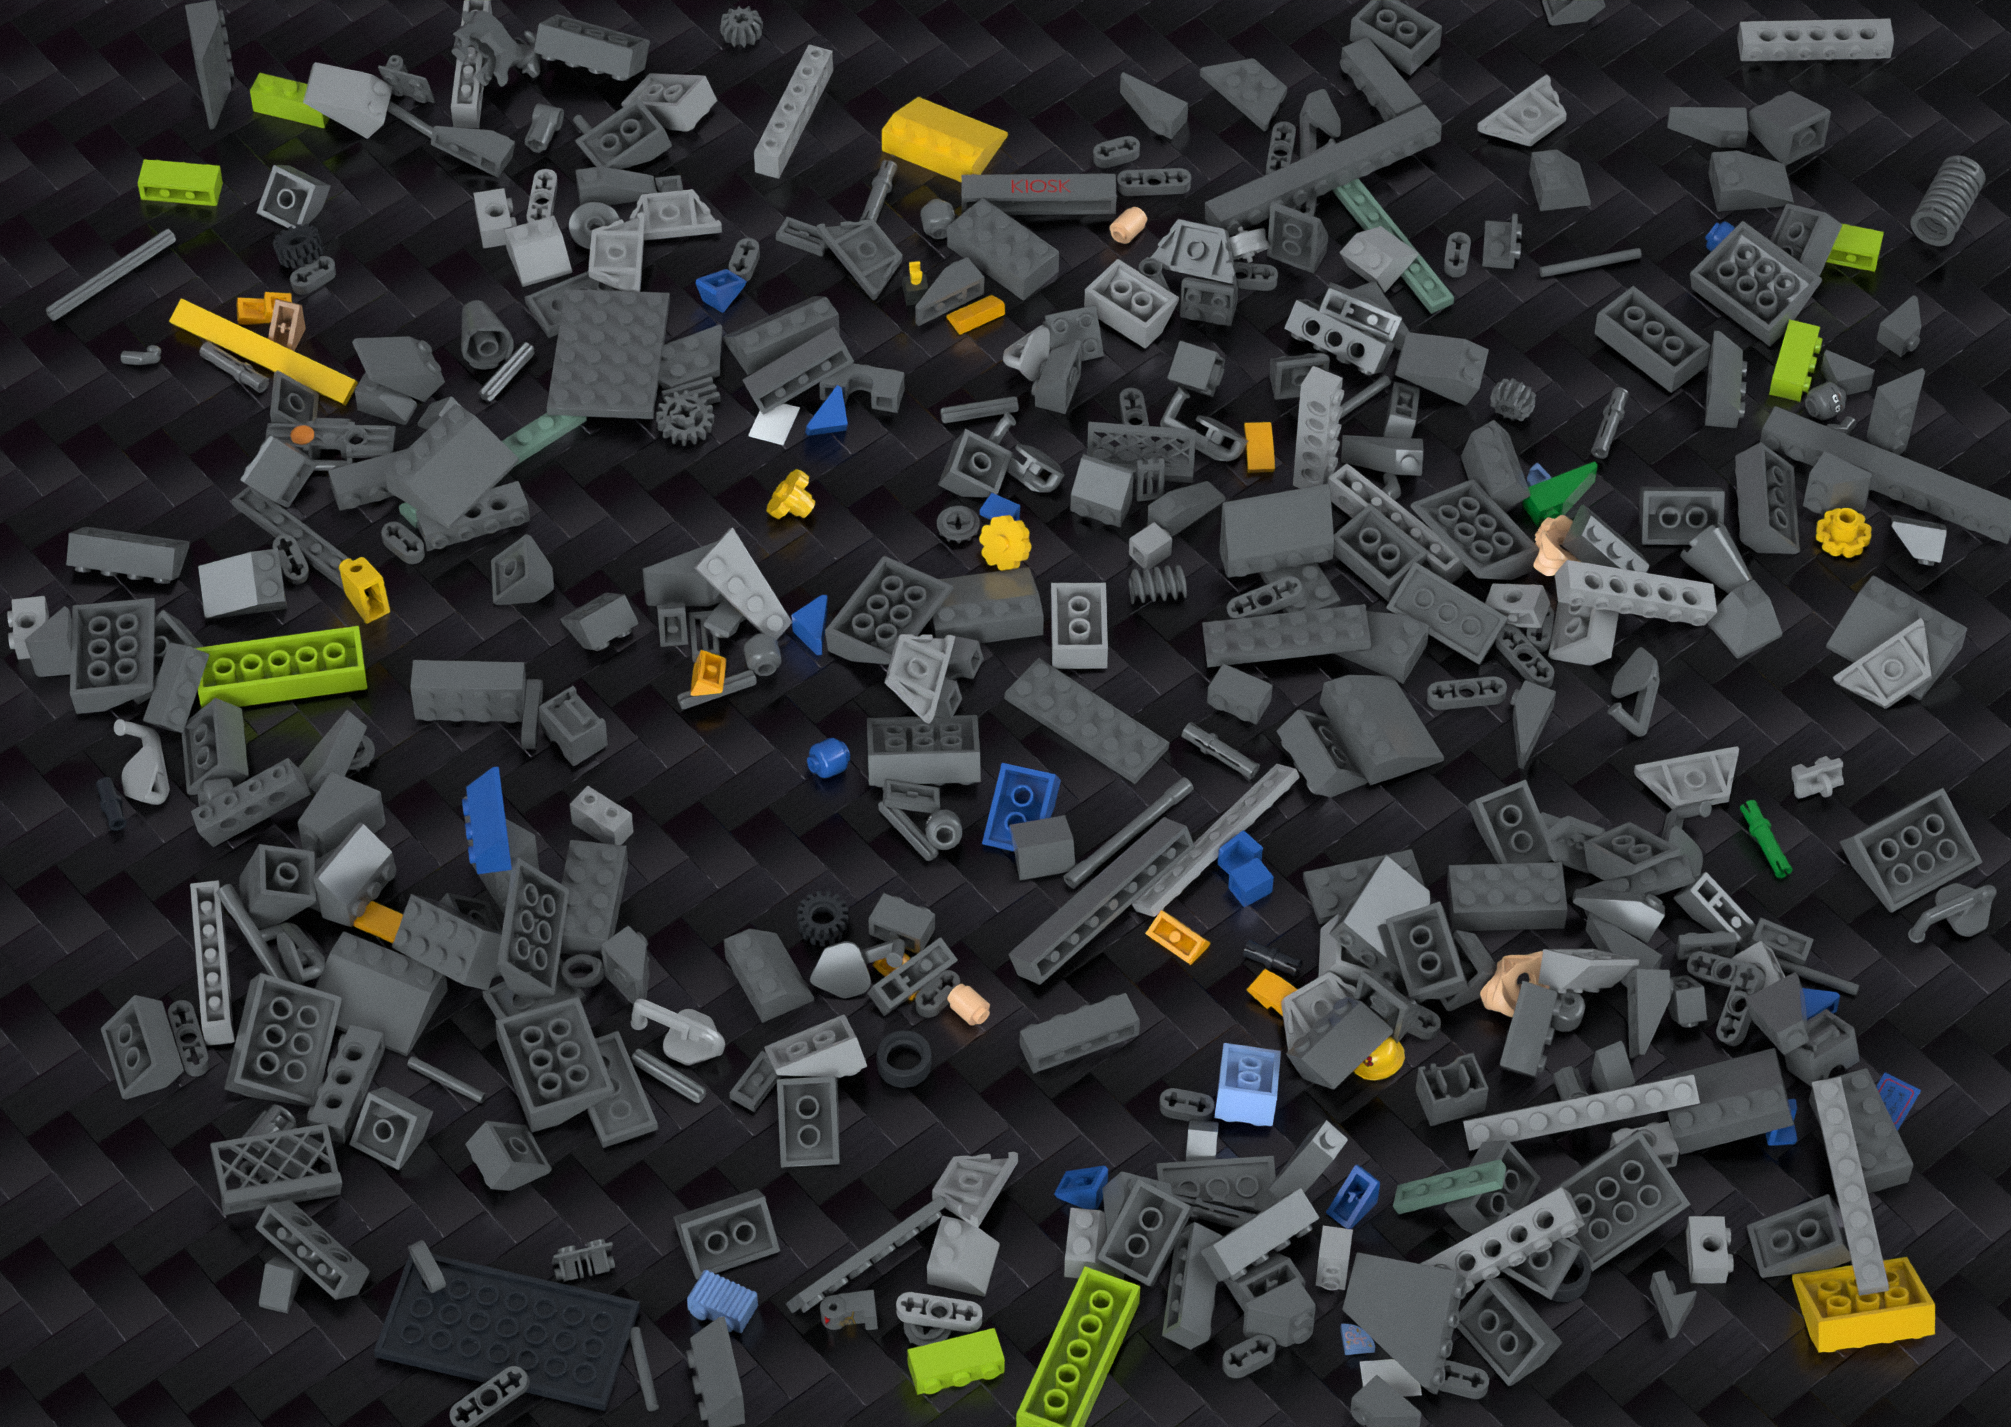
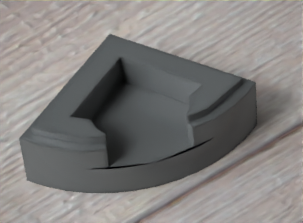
M681 175L655 178L656 187L660 193L683 190Z

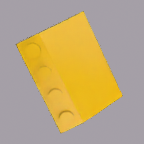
M917 97L895 112L882 129V151L961 182V175H981L1007 138L1008 132Z
M1907 1257L1883 1260L1889 1291L1861 1296L1858 1293L1852 1265L1792 1275V1281L1809 1335L1819 1353L1935 1335V1303Z

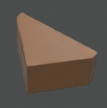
M276 299L268 339L295 351L306 329L302 305Z

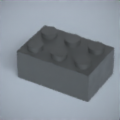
M1371 0L1351 19L1350 41L1357 42L1368 37L1391 65L1411 75L1440 47L1442 26L1398 0Z

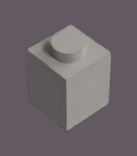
M1154 522L1130 538L1129 555L1143 569L1148 568L1149 570L1171 555V535L1167 530L1161 529Z

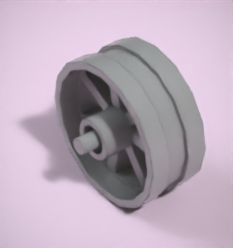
M1239 227V233L1235 234L1236 236L1230 237L1233 260L1247 258L1248 263L1253 262L1252 257L1256 253L1270 248L1264 228L1248 232V230L1244 231L1243 227Z

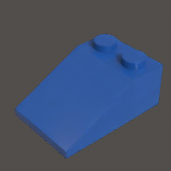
M1002 763L982 844L1014 852L1009 825L1051 818L1061 779L1056 774Z

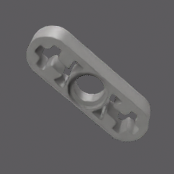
M542 169L534 175L527 211V223L536 221L538 214H542V219L553 215L558 183L557 175L552 170ZM545 181H547V189H544L542 185ZM546 198L549 202L540 205L536 203V200Z
M906 1292L900 1295L896 1302L897 1316L906 1323L963 1332L976 1331L982 1324V1309L977 1303L972 1301ZM909 1303L914 1304L911 1312L906 1311ZM923 1305H926V1315L922 1314ZM941 1306L948 1313L942 1318H937L931 1314V1310ZM953 1309L957 1310L956 1319H952ZM967 1313H973L970 1321L965 1320Z

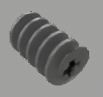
M1180 565L1175 566L1174 572H1172L1170 566H1165L1163 574L1159 567H1154L1152 575L1148 568L1143 569L1141 576L1137 569L1132 570L1131 577H1129V592L1132 604H1134L1135 598L1138 595L1142 603H1145L1147 595H1150L1152 601L1156 602L1157 594L1159 593L1163 601H1166L1169 592H1171L1174 600H1177L1179 591H1182L1186 599V580Z

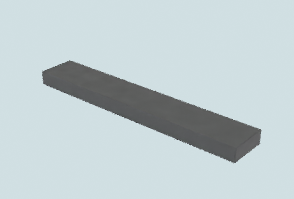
M248 486L232 499L234 507L275 538L283 534L294 537L305 560L344 590L339 565L343 560L350 558L279 504L254 488Z

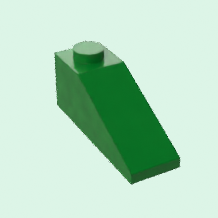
M1596 462L1528 487L1531 496L1524 499L1522 505L1537 528L1541 526L1547 517L1555 519L1560 515H1565L1592 486L1596 478L1598 466Z

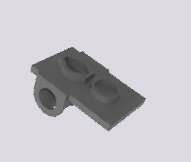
M272 1105L268 1112L264 1111L242 1138L297 1129L295 1118L285 1108L279 1105ZM282 1112L289 1120L284 1119L279 1114ZM310 1136L305 1141L317 1150L323 1144ZM289 1139L281 1140L276 1147L290 1155L297 1144ZM260 1144L251 1145L247 1153L261 1160L268 1149ZM301 1147L293 1158L307 1166L314 1155ZM272 1152L264 1163L278 1171L285 1160ZM289 1163L282 1174L295 1179L303 1171Z

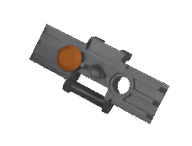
M314 418L313 421H307V424L268 423L266 440L270 435L298 448L312 460L320 458L322 449L340 450L341 458H344V460H314L318 463L314 470L328 471L354 464L355 458H376L393 453L396 427L355 425V422H352L351 419ZM354 437H361L363 439L360 444H351V439Z

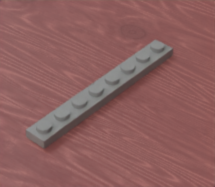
M1276 764L1194 842L1195 848L1132 903L1135 911L1153 917L1159 914L1161 910L1163 911L1169 902L1178 896L1193 879L1197 878L1212 861L1218 858L1219 849L1251 826L1266 809L1270 808L1284 792L1290 789L1291 785L1300 778L1297 770Z
M1694 1074L1465 1120L1463 1123L1469 1150L1479 1149L1482 1142L1499 1140L1513 1142L1699 1104L1700 1100Z
M1841 1077L1812 1082V1090L1859 1296L1889 1291Z

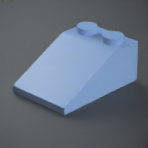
M1229 1043L1223 1044L1215 1118L1227 1122H1246L1255 1126L1273 1125L1281 1051Z

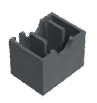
M1180 341L1167 379L1177 387L1181 386L1184 389L1213 397L1216 387L1220 385L1225 370L1223 369L1225 359L1219 357L1220 354L1218 352Z
M574 686L539 706L542 732L551 742L556 741L563 755L573 766L608 746L604 719H599L577 695Z
M1827 1009L1807 1021L1809 1042L1785 1054L1787 1070L1811 1087L1812 1082L1828 1079L1829 1073L1834 1067L1840 1069L1841 1065H1843L1845 1069H1848L1859 1062L1854 1028Z
M1473 1053L1457 1057L1453 1063L1444 1067H1437L1434 1063L1431 1064L1428 1071H1425V1066L1418 1068L1415 1091L1430 1126L1485 1111L1489 1088Z

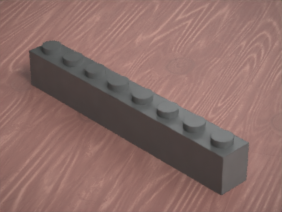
M1163 817L1012 950L1009 956L1018 976L1037 984H1042L1195 848L1187 826Z

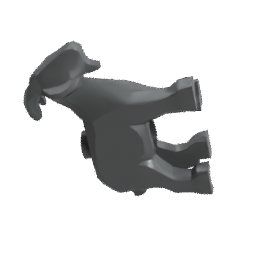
M466 10L462 12V18L465 23L453 33L456 38L451 52L463 62L469 54L468 46L474 45L475 49L486 58L483 67L475 75L483 86L488 85L494 73L498 84L503 87L508 81V69L515 65L522 69V73H528L532 78L540 74L541 56L534 53L537 37L531 31L524 32V36L530 44L528 45L521 38H515L514 41L503 24L491 13L483 10L471 11L470 13Z

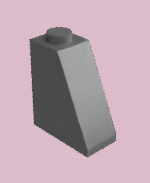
M1796 972L1745 998L1753 1022L1784 1055L1809 1042L1805 996Z

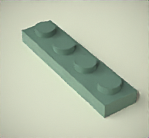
M1499 1159L1397 1185L1393 1207L1398 1214L1502 1189L1506 1166Z

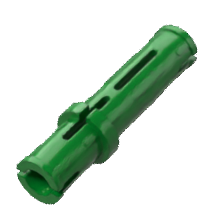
M1755 800L1747 801L1746 804L1749 808H1746L1743 804L1740 810L1750 826L1749 831L1758 840L1776 877L1783 878L1786 876L1784 870L1790 874L1793 869L1771 831L1772 825L1768 819L1763 817Z

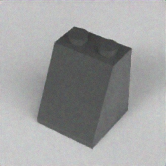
M1789 91L1783 95H1777L1772 100L1762 105H1757L1750 110L1748 130L1780 163L1786 166L1824 147L1831 112L1827 108Z
M331 772L298 821L303 850L314 851V858L317 860L338 847L358 823H363L373 834L383 828L386 822L381 791Z
M259 844L239 877L240 899L257 929L278 925L315 903L316 888L313 879L315 875L314 851Z

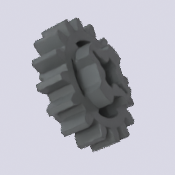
M685 390L683 396H680L676 391L674 392L673 399L666 396L665 404L659 403L658 412H656L658 430L663 431L664 438L671 436L673 444L678 440H682V445L686 446L687 440H691L695 445L697 437L705 440L706 432L711 433L712 424H714L712 405H707L706 397L699 400L697 392L693 396H689L688 390Z

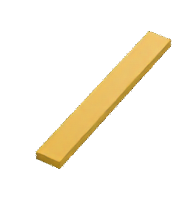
M184 299L180 300L169 320L173 325L273 372L278 370L313 391L345 406L358 384L356 380Z

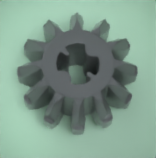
M738 6L737 10L729 8L728 13L722 16L720 32L724 36L726 43L732 42L734 47L740 44L745 48L747 43L754 45L755 41L760 39L763 22L758 12L751 11L749 6L745 9H741Z
M1513 378L1510 381L1503 379L1501 382H1498L1491 392L1490 405L1495 408V412L1502 414L1504 418H1510L1512 421L1516 419L1523 421L1525 418H1528L1535 407L1536 394L1531 392V387L1523 385V382H1516Z

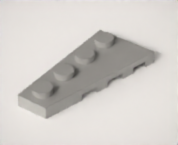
M730 528L694 568L762 634L772 636L777 640L792 624V621L735 530Z

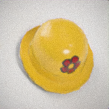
M1389 1036L1354 1070L1355 1074L1363 1079L1374 1081L1386 1079L1395 1074L1402 1067L1405 1060L1403 1046L1400 1042L1396 1044L1393 1037Z

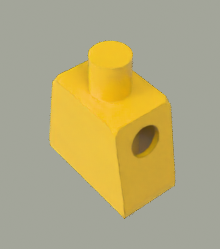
M364 557L354 561L352 559L343 560L339 565L344 592L364 622L368 624L390 613L383 577Z

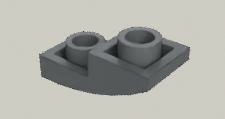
M725 598L709 615L704 623V627L710 629V632L717 637L728 638L737 632L739 624L747 618Z

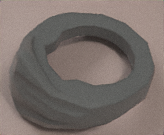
M575 955L567 959L563 964L561 977L566 984L572 987H593L599 984L604 977L603 962L590 955ZM583 962L592 965L593 972L589 973L586 977L573 978L568 974L569 967L575 963Z

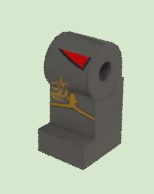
M873 1290L831 1295L823 1299L820 1304L821 1320L828 1329L837 1330L845 1325L865 1323L866 1330L878 1329Z

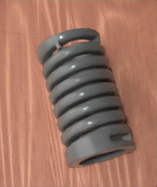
M1959 155L1950 156L1944 160L1911 218V228L1919 239L1935 246H1945L1953 241L1956 232L1959 230L1960 225L1967 216V212L1973 205L1986 180L1983 169L1975 161Z

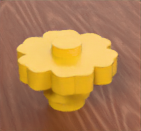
M798 469L791 472L786 480L782 481L774 491L773 498L768 503L766 511L777 519L785 516L788 511L796 517L805 518L815 505L812 495L804 490L809 482V476Z
M1836 508L1825 512L1824 519L1818 521L1816 540L1823 542L1822 549L1831 555L1839 556L1843 554L1851 558L1862 554L1863 547L1870 544L1872 528L1864 523L1865 516L1857 513L1855 510Z
M1011 515L993 517L991 525H985L982 528V534L979 539L981 544L984 545L982 556L989 565H997L1001 571L1019 568L1020 561L1028 559L1031 550L1029 530L1021 520L1014 521Z

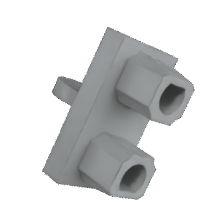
M1825 756L1819 758L1815 762V766L1809 768L1802 764L1793 766L1792 780L1794 782L1795 796L1799 799L1818 792L1823 797L1831 796L1832 788L1844 785L1842 777L1843 762L1841 759L1830 760Z

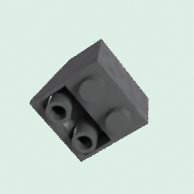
M1191 277L1184 278L1181 288L1180 317L1231 326L1237 306L1238 286Z
M270 435L262 443L259 453L248 464L240 480L274 502L289 508L318 463L298 448Z
M1271 1251L1267 1253L1269 1258L1254 1267L1251 1263L1246 1266L1247 1273L1234 1281H1231L1230 1277L1223 1280L1244 1312L1245 1303L1295 1278H1298L1305 1288V1280L1290 1258Z

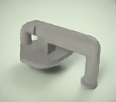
M1043 325L1038 326L1006 348L1003 353V362L1009 367L1018 369L1030 381H1035L1041 377V364L1043 360H1048L1049 329Z
M118 719L114 724V731L117 735L129 734L142 738L143 748L123 769L122 785L124 795L149 804L159 805L163 803L169 794L170 788L159 734L153 728Z
M637 999L635 1001L631 1027L635 1030L644 1029L648 1024L647 1018L670 1027L663 1042L664 1053L669 1058L685 1065H692L723 1054L725 1040L717 1032L714 1022L709 1016L693 1009H684L677 1014L644 999Z

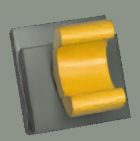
M920 261L909 262L910 276L902 279L906 306L917 304L929 289L926 274H922V271H920Z

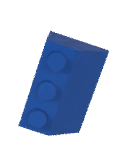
M498 766L492 767L467 786L468 799H462L464 816H470L471 821L465 823L467 840L473 839V846L468 847L470 864L476 863L477 874L512 870Z

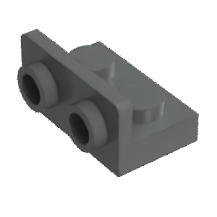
M1512 214L1511 223L1485 221L1483 267L1513 269L1514 260L1520 259L1521 243H1516V239H1521L1522 224L1517 223L1518 214Z

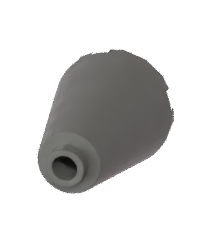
M479 300L471 301L462 310V355L474 368L491 369L499 366L498 363L504 358L507 360L514 349L512 335L484 302Z
M1718 522V528L1711 525L1689 543L1692 548L1688 553L1685 550L1681 552L1680 557L1685 563L1727 594L1753 580L1726 526L1722 522Z

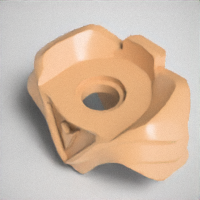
M1560 515L1555 519L1547 517L1535 534V545L1539 548V553L1535 559L1534 568L1546 576L1555 575L1566 560L1581 562L1570 552L1560 547L1573 523L1568 517Z
M1543 951L1528 955L1504 956L1497 963V970L1494 976L1480 992L1485 1008L1513 1017L1522 985H1517V979L1522 973L1528 974L1529 983L1549 989L1548 985L1538 983Z

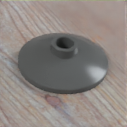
M586 203L578 207L571 215L569 231L577 244L590 249L592 233L590 230L592 228L609 226L613 222L619 221L620 218L613 208L604 203Z

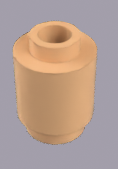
M1138 207L1126 209L1110 225L1111 235L1114 240L1124 244L1129 243L1145 228V223L1147 222L1145 213Z
M959 984L948 995L947 1001L950 1003V1007L969 1025L982 1024L988 1018L990 1004L970 986Z

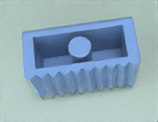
M708 1270L703 1271L687 1297L688 1310H690L694 1317L700 1320L708 1318L714 1321L718 1317L725 1316L728 1332L734 1330L742 1333L758 1306L757 1293L755 1291L746 1289L744 1286L741 1287L739 1284L730 1282L728 1279L720 1277L718 1274L715 1275Z

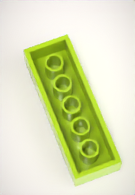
M359 626L194 648L209 654L198 687L201 709L215 698L241 707L367 689Z
M1084 1266L1017 1412L1016 1427L1085 1426L1139 1306L1140 1286Z

